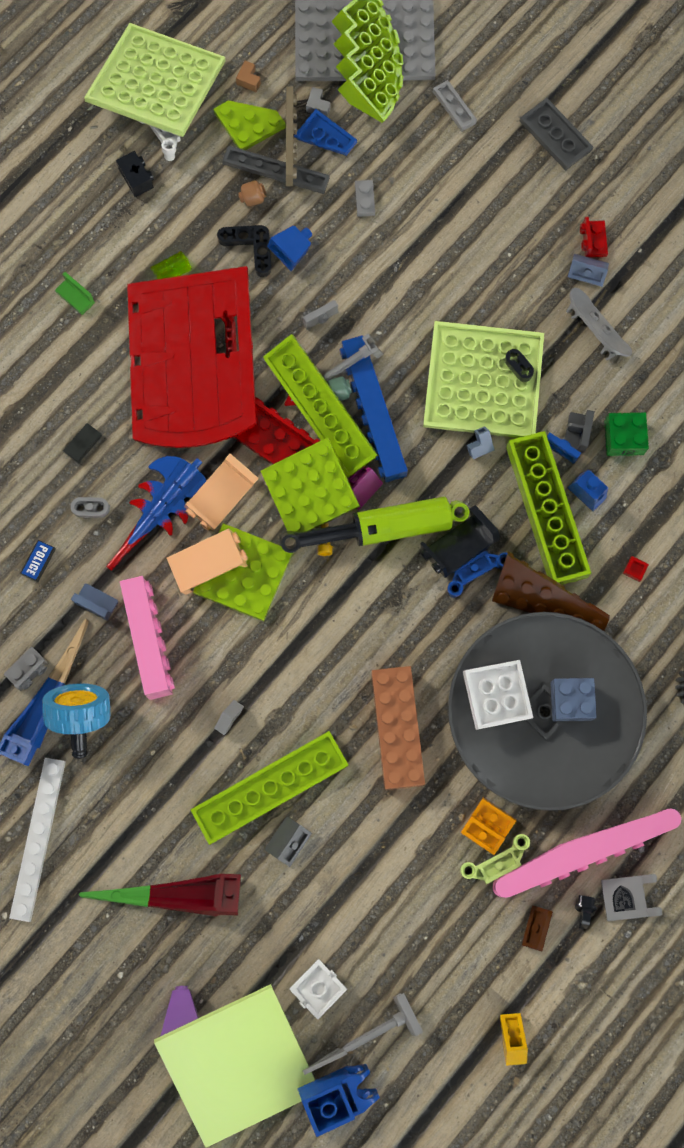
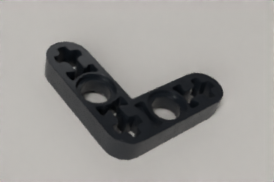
M266 226L223 227L218 230V242L223 246L254 245L256 274L260 277L270 275L271 252L267 247L270 235L269 229ZM241 232H246L248 237L240 239L238 235ZM260 232H263L264 242H260ZM224 234L228 235L227 239H223ZM259 248H266L267 253L260 255L257 253V250ZM261 261L265 263L264 271H261Z

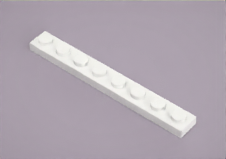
M50 758L44 759L10 919L31 922L65 761Z

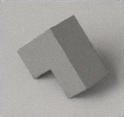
M312 87L306 105V112L313 113L317 109L328 117L330 102L322 100V89Z
M233 700L222 712L214 729L225 735L230 730L235 719L240 715L244 706Z

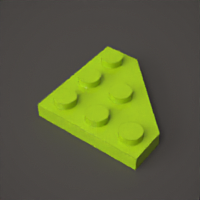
M229 100L213 109L214 114L237 148L245 151L286 128V123L277 110Z

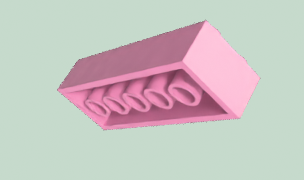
M143 576L120 581L144 695L149 700L173 695L172 689H175L173 678L168 674V670H171L169 660L163 653L166 651V645L159 633H162L160 621L155 617L158 614L156 603L151 599V596H154L152 585Z

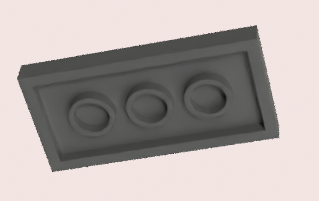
M548 98L520 117V123L565 171L593 150V146Z

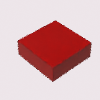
M631 556L623 574L640 582L649 564Z

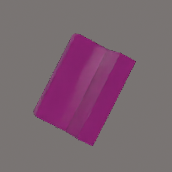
M364 466L348 478L360 505L356 509L360 510L383 484L373 469Z

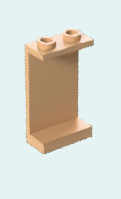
M229 454L189 502L185 504V512L192 518L197 517L201 521L200 525L207 531L210 529L214 531L259 478L233 455Z
M228 528L167 557L181 593L187 595L193 592V587L240 565L244 568L248 566L246 563L248 557L244 549L241 550L238 543L241 541L236 532L233 533Z

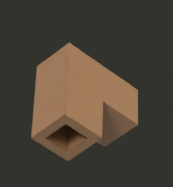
M244 61L236 77V84L257 92L261 80L259 76L254 75L256 71L255 64Z

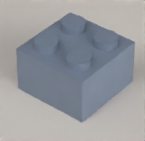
M594 678L553 679L551 681L553 721H592L596 719Z

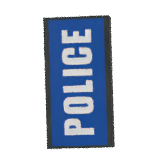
M37 540L20 574L39 582L56 548Z

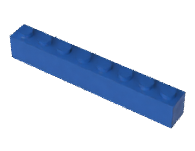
M363 335L342 341V348L339 349L342 359L346 360L365 345L362 339ZM369 355L345 371L347 376H351L352 382H350L352 392H356L358 397L355 400L358 410L361 409L363 413L361 416L363 426H367L369 431L366 433L368 441L373 443L374 450L378 454V457L374 460H378L380 478L384 477L386 483L407 477L408 470Z

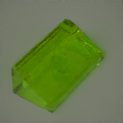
M180 251L151 266L150 269L156 279L181 276L191 271L192 267L188 258Z

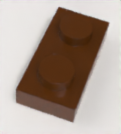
M532 905L522 942L523 946L543 951L553 911Z

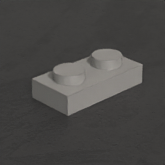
M373 180L355 181L357 217L375 216Z

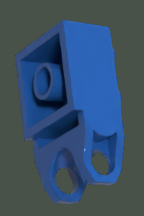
M366 1064L345 1066L297 1088L316 1137L355 1120V1116L364 1113L380 1098L376 1088L357 1089L358 1085L370 1074Z

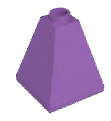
M177 986L172 991L160 1036L199 1018L188 986Z

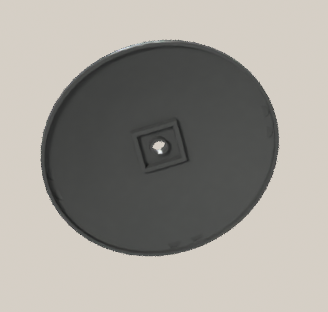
M538 612L507 619L486 631L471 645L461 659L451 683L448 699V716L456 749L469 771L480 783L497 796L513 804L536 810L553 811L575 808L590 803L609 792L625 777L636 761L643 744L647 725V705L639 674L631 659L614 639L595 625L582 619L560 613ZM520 660L533 718L476 730L463 671ZM594 678L596 719L592 721H553L551 681L553 679ZM541 707H547L550 710L548 717L540 715L539 710Z

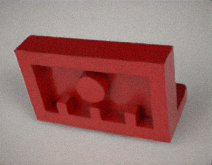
M585 217L583 223L580 224V234H583L581 248L582 251H585V257H607L608 247L605 220L589 221V217Z

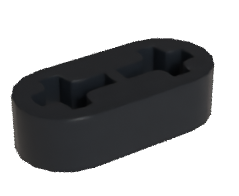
M509 350L505 357L506 365L520 381H530L534 373L533 366L519 350ZM511 356H512V357L517 356V360H516V361H515V360H512V361H511V360H510V357H511ZM522 369H523L524 371H526V370L529 371V372H528V376H527L526 374H524V375L521 374V373H522Z

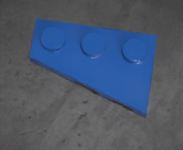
M317 109L314 110L297 131V134L294 135V138H297L299 141L345 156L348 155L357 143L356 138Z

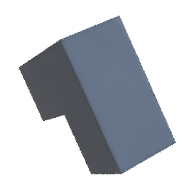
M484 426L474 430L477 441L468 444L467 449L469 455L476 459L495 449L489 429Z

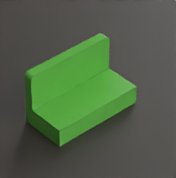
M64 272L62 275L65 280L55 289V292L83 315L95 304L93 297L83 286Z

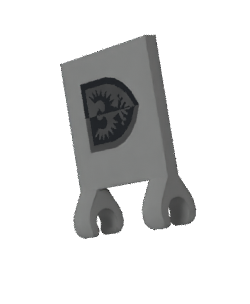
M655 874L601 880L607 921L661 916L662 909L660 907H646L643 888L645 883L657 882V876Z

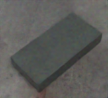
M86 423L63 452L79 464L102 437V434Z

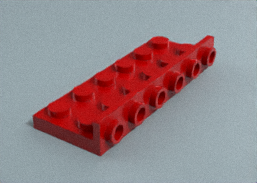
M255 397L257 425L233 437L272 465L320 441L309 437V433L304 429L300 428L299 430L290 419H283L274 408H267L264 402Z

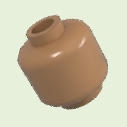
M257 180L243 184L241 192L238 193L240 201L242 203L245 202L248 207L263 203L266 197L263 183H259Z

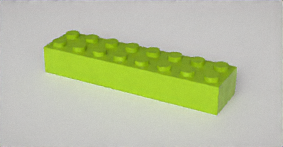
M542 431L509 440L506 449L547 576L561 585L588 578L591 570L546 432Z

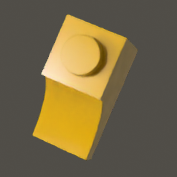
M521 1013L500 1015L506 1066L527 1064L528 1048Z

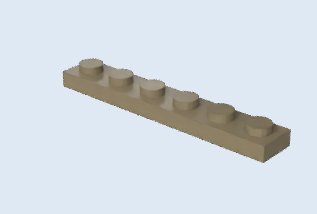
M286 87V186H293V179H297V167H293V164H297V153H293V149H297V138H293V134H297V123H293V120H297V109H293V106H297V94H293V87Z

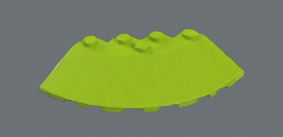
M352 0L331 21L342 34L333 44L344 56L336 68L347 80L338 91L350 105L383 123L392 113L400 97L399 92L403 85V55L400 53L398 45L400 40L396 29L393 30L390 14L387 15L382 7L384 5L382 0Z

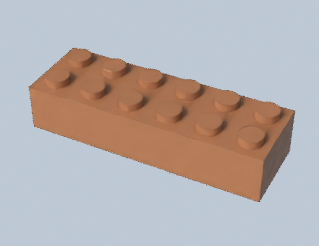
M411 666L372 670L371 677L384 790L424 786L425 778Z

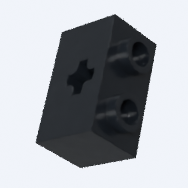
M133 151L116 160L118 169L134 197L154 188L152 183L154 177L150 170L146 171L144 167L146 164L142 156L138 157L136 152Z

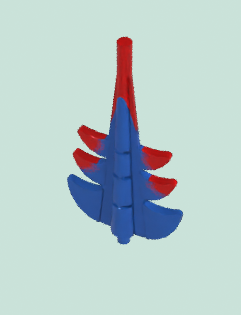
M165 456L155 460L148 466L149 469L159 472L165 478L164 483L146 481L138 485L140 489L148 491L153 499L152 501L134 499L129 502L131 505L139 508L143 515L120 550L107 564L106 567L112 571L121 559L157 525L164 528L169 536H172L173 526L168 516L169 513L176 514L181 518L183 524H187L188 514L185 512L186 508L184 506L186 503L184 499H191L207 481L198 470L199 466L203 463L200 459L196 458L190 464L176 456Z

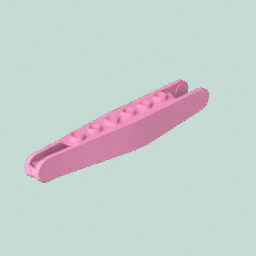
M666 809L560 844L494 880L492 884L493 892L498 897L507 898L538 885L541 888L552 884V879L558 877L559 880L571 876L569 872L574 870L578 872L584 871L589 868L588 865L595 862L598 865L608 861L606 857L614 854V857L625 854V849L632 847L634 850L644 846V841L677 828L681 824V815L675 809Z

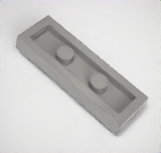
M448 80L433 88L434 95L461 132L476 124L477 119Z

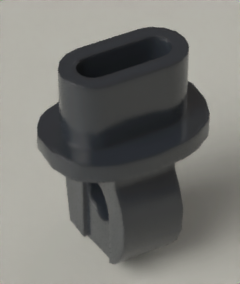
M579 895L578 904H575V909L580 912L579 928L588 929L591 913L597 909L594 906V897Z

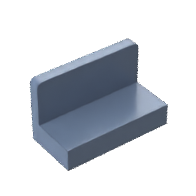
M574 254L568 277L603 287L609 263Z
M87 583L84 584L79 595L74 593L71 598L76 605L107 621L118 604L117 599Z

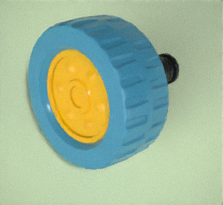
M69 684L50 690L42 699L45 726L56 733L70 734L72 756L74 758L81 759L88 755L86 750V733L102 728L110 720L109 693L103 687L93 684Z

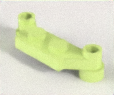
M525 834L515 836L511 848L477 866L470 862L462 864L460 868L462 877L483 880L485 884H488L522 866L520 860L524 850L530 846L529 837ZM519 839L523 840L522 846L518 845ZM466 867H469L471 869V872L468 875L464 872V869Z

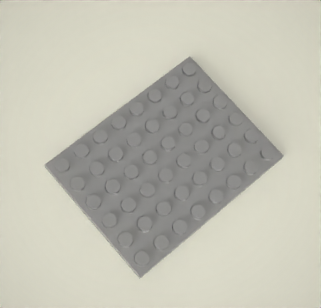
M295 0L296 81H347L336 68L344 56L333 44L342 34L331 21L352 0ZM382 0L384 4L382 7L387 15L390 14L393 30L396 29L400 40L398 45L400 53L403 55V81L435 80L433 0Z

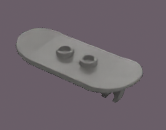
M579 288L571 289V304L566 312L571 313L574 310L575 315L571 318L580 317L604 345L600 353L603 355L608 351L610 354L605 359L610 360L617 355L631 356L632 349L619 336L594 306L589 297Z

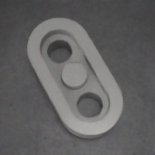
M78 497L71 502V511L77 517L103 518L110 511L109 504L103 498ZM80 506H84V510L79 511L78 509ZM102 506L103 510L97 511L98 507Z

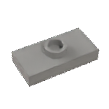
M333 300L304 316L303 324L306 330L319 323H325L331 316L337 314L338 304Z

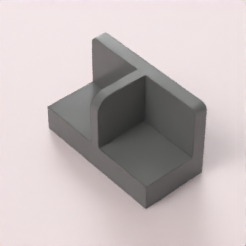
M587 410L585 415L574 412L569 414L565 440L578 451L585 452L588 447L595 411Z

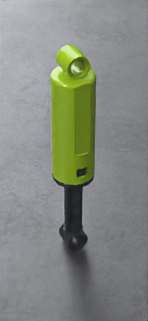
M439 497L352 513L353 523L299 533L286 531L281 535L280 543L285 552L293 553L301 547L355 537L358 546L446 531L452 529L453 520L457 522L465 521L469 516V508L459 500L452 501L449 504L446 497ZM457 507H462L460 515L454 514ZM287 538L295 539V543L291 546H287L285 541Z

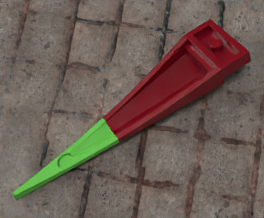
M216 874L150 886L81 892L79 896L82 898L217 917L218 915L238 916L241 874Z

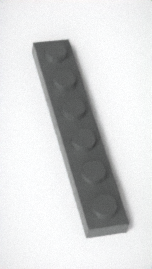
M232 146L227 147L223 158V165L286 183V162ZM293 165V167H297V179H293L294 186L325 194L330 175Z

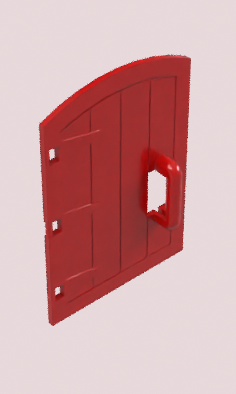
M244 266L127 284L133 440L148 445L168 448L198 447L227 440L257 425L248 267ZM133 304H138L139 312L133 313ZM234 316H237L239 351H237L236 323ZM221 318L225 324L226 353L216 354L215 319ZM135 357H140L141 365L135 366ZM137 410H142L143 419L137 420Z

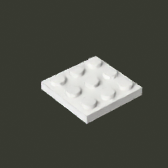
M520 660L463 671L476 730L533 718Z

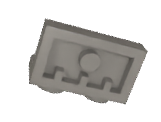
M31 647L4 675L14 684L16 689L20 691L26 690L32 685V680L37 675L40 676L47 670L46 666L49 663Z

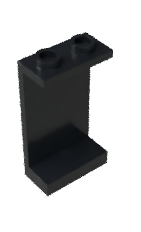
M476 505L469 509L470 518L433 544L427 546L424 542L420 543L422 557L426 561L429 560L434 571L437 574L441 573L444 578L500 540L499 530Z

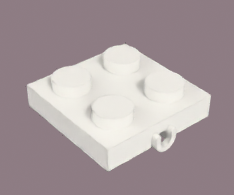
M320 959L289 988L300 1000V1005L304 1009L307 1008L317 1019L347 990L337 979V975L331 969L330 971Z

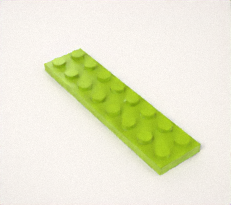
M294 335L288 336L263 356L320 440L327 437L330 439L347 478L378 457L374 448Z
M330 731L190 810L208 844L211 845L349 765Z

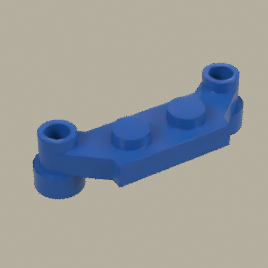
M485 550L454 572V577L447 587L448 594L453 598L458 597L462 594L464 585L494 568L502 570L504 564L501 561H505L507 553L495 555L489 554ZM455 588L458 592L455 593L451 589Z

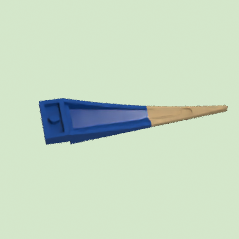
M87 619L81 624L67 650L40 690L4 734L0 742V755L26 766L30 765L36 749H40L48 729L43 720L42 699L50 690L65 685L89 621Z

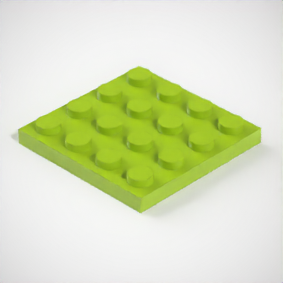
M328 437L261 470L287 531L298 533L310 531L360 507Z
M223 523L219 533L229 528L233 533L236 532L241 541L238 544L241 550L244 549L248 560H246L248 566L244 568L240 565L196 586L193 594L264 622L293 553L285 552L280 545Z

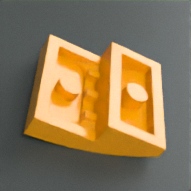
M483 797L461 833L495 855L517 819Z

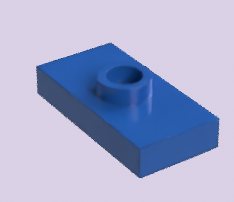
M549 433L547 438L550 448L575 464L581 452L573 448L567 440L560 439Z

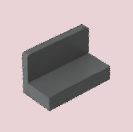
M286 817L266 846L265 851L290 867L312 833L294 820Z

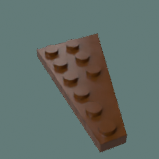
M508 551L492 602L530 613L551 612L570 615L605 631L610 618L609 614L592 603H586L581 600L579 595L570 593L563 585L541 571H535L529 567L528 563L519 561L514 557V554Z

